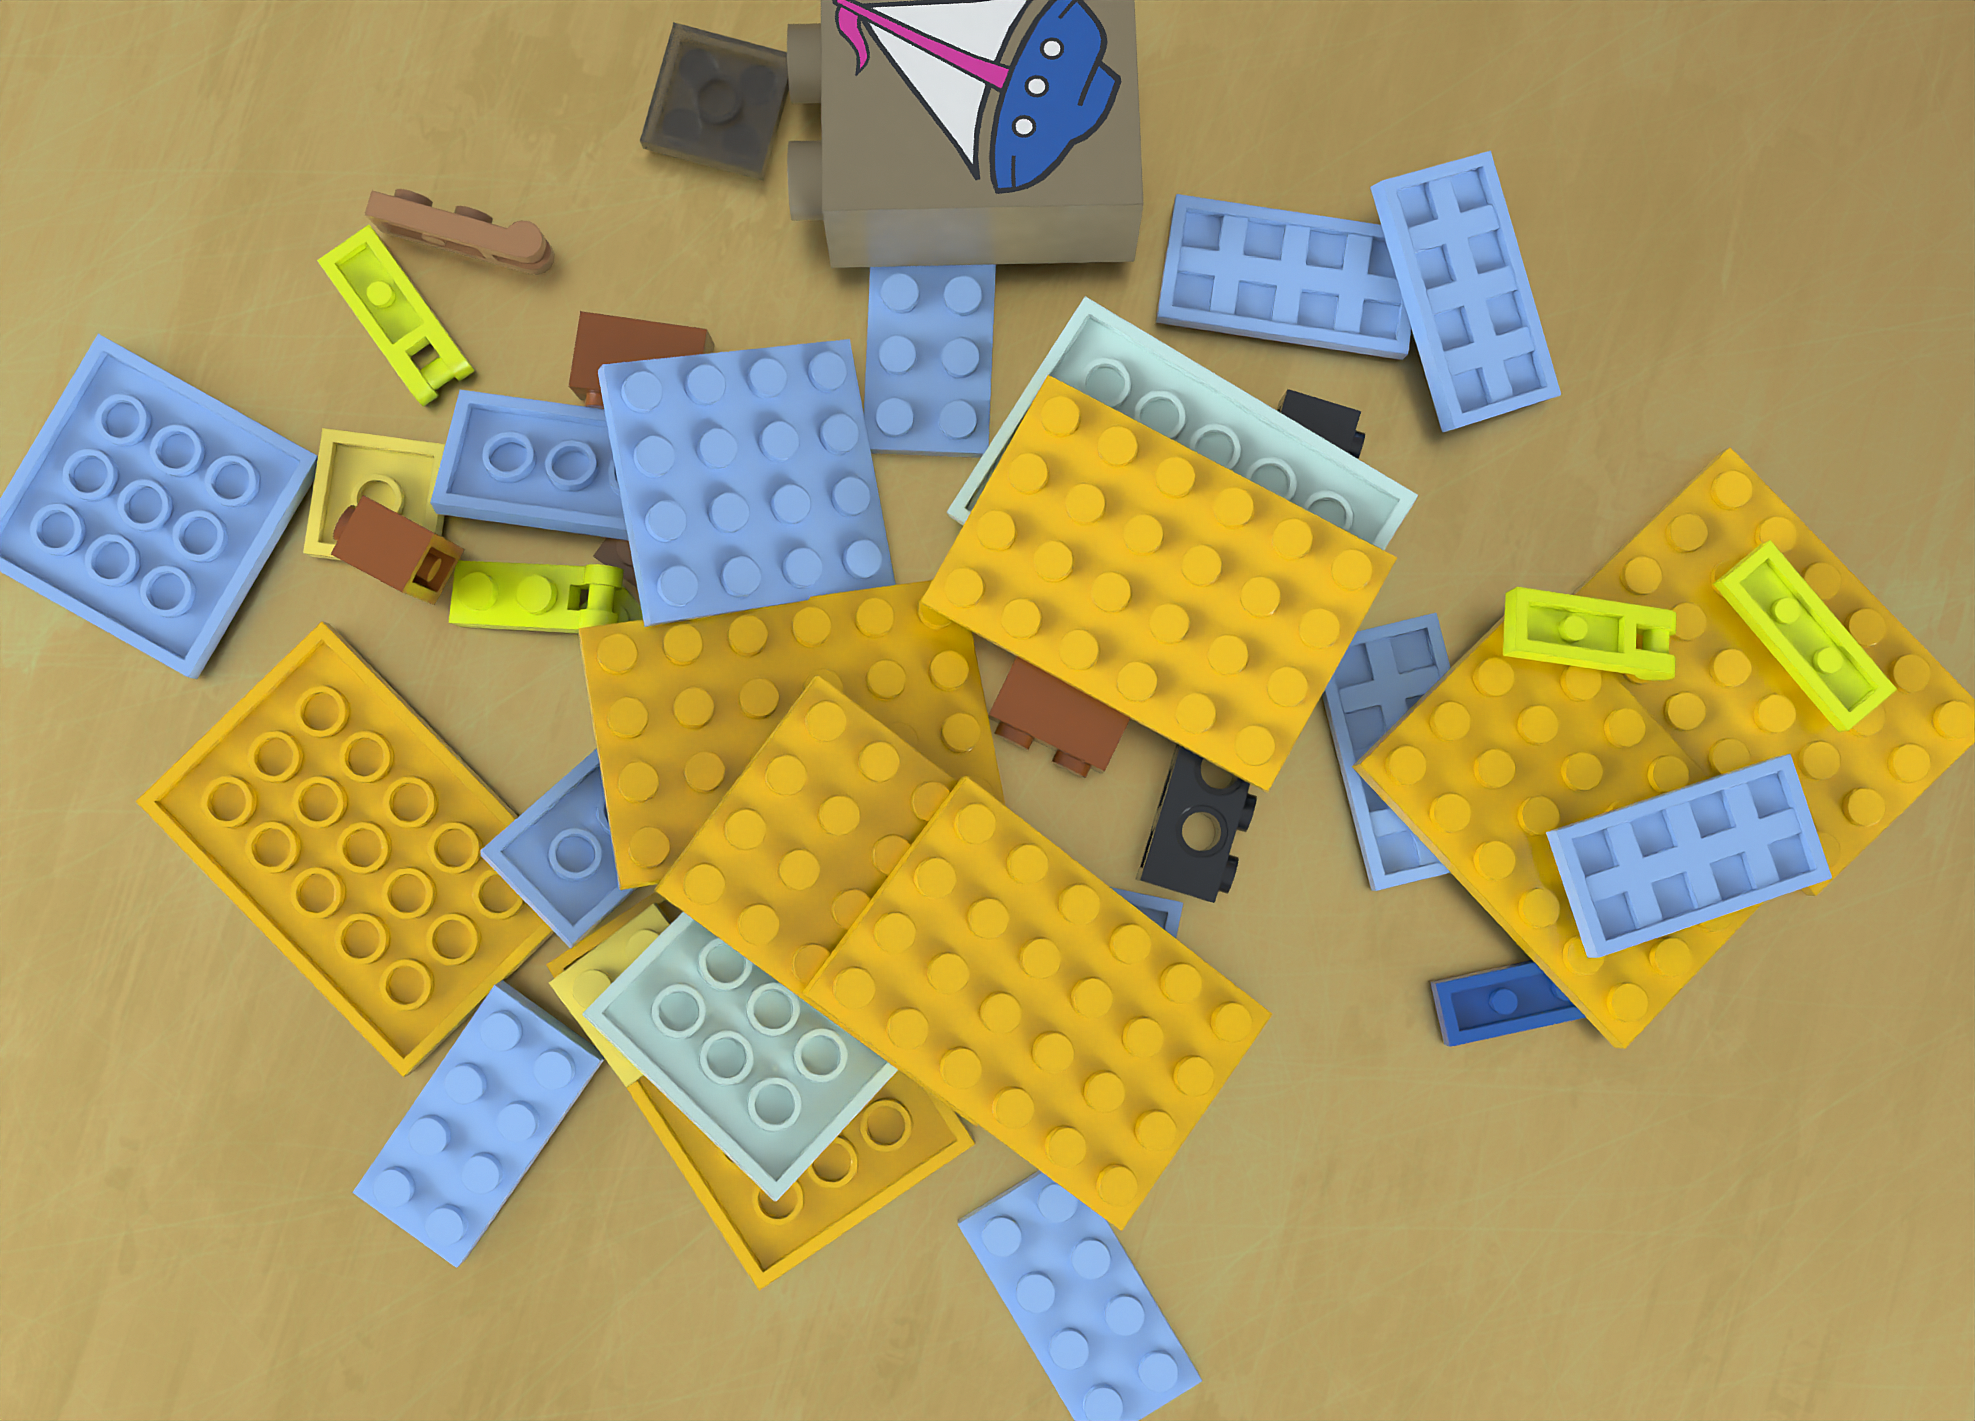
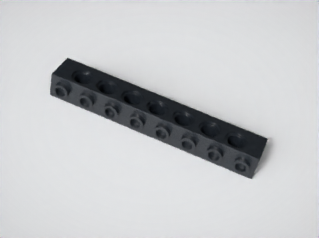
M1287 389L1279 401L1278 412L1359 459L1365 440V433L1356 430L1361 411ZM1176 743L1135 880L1215 903L1218 891L1228 894L1231 889L1239 857L1230 855V850L1236 830L1247 832L1255 810L1257 796L1248 793L1250 783L1234 774L1231 782L1223 789L1209 786L1201 775V764L1204 758ZM1194 813L1206 815L1215 826V838L1212 844L1201 851L1188 846L1182 834L1185 820Z

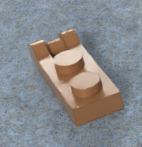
M396 189L394 196L371 191L365 216L382 233L528 274L539 275L545 273L554 262L552 246L545 239L540 229L530 221H517L508 228L492 224L493 218L470 207L456 206L454 213L432 207L433 202L429 198L409 190Z

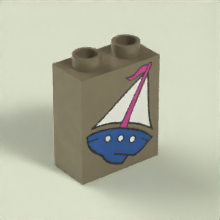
M821 0V23L788 24L787 64L791 103H821L822 140L788 142L787 173L790 215L792 221L824 220L831 268L1134 262L1143 210L1135 0Z

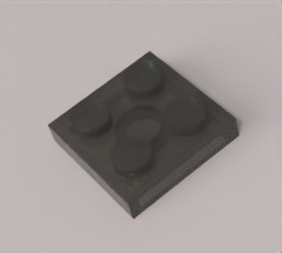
M673 22L640 138L643 149L764 181L789 92L787 52Z

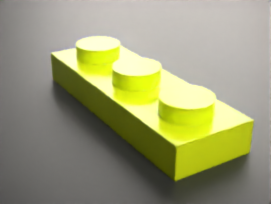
M1771 540L1760 544L1713 583L1838 732L1849 731L1897 690Z

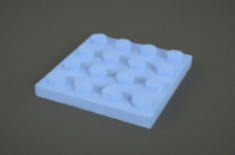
M98 334L0 498V572L188 678L198 679L314 481L318 456Z
M850 339L603 364L598 369L644 627L805 601L810 596L896 585Z

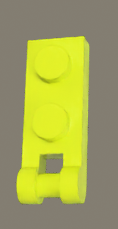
M367 225L317 260L407 388L423 407L439 396L436 390L456 377L461 381L475 371L465 354L452 339L380 236L370 225ZM431 343L439 357L420 369L411 356Z
M459 560L454 571L448 623L459 627L579 633V628L618 623L619 614L613 612L615 591L622 590L624 570L619 567L600 564L573 566ZM581 589H588L587 609L579 610Z
M1515 587L1505 593L1503 656L1632 674L1644 680H1669L1675 677L1676 658L1674 655L1669 654V636L1676 634L1677 614L1668 609ZM1636 633L1643 636L1642 650L1636 649Z

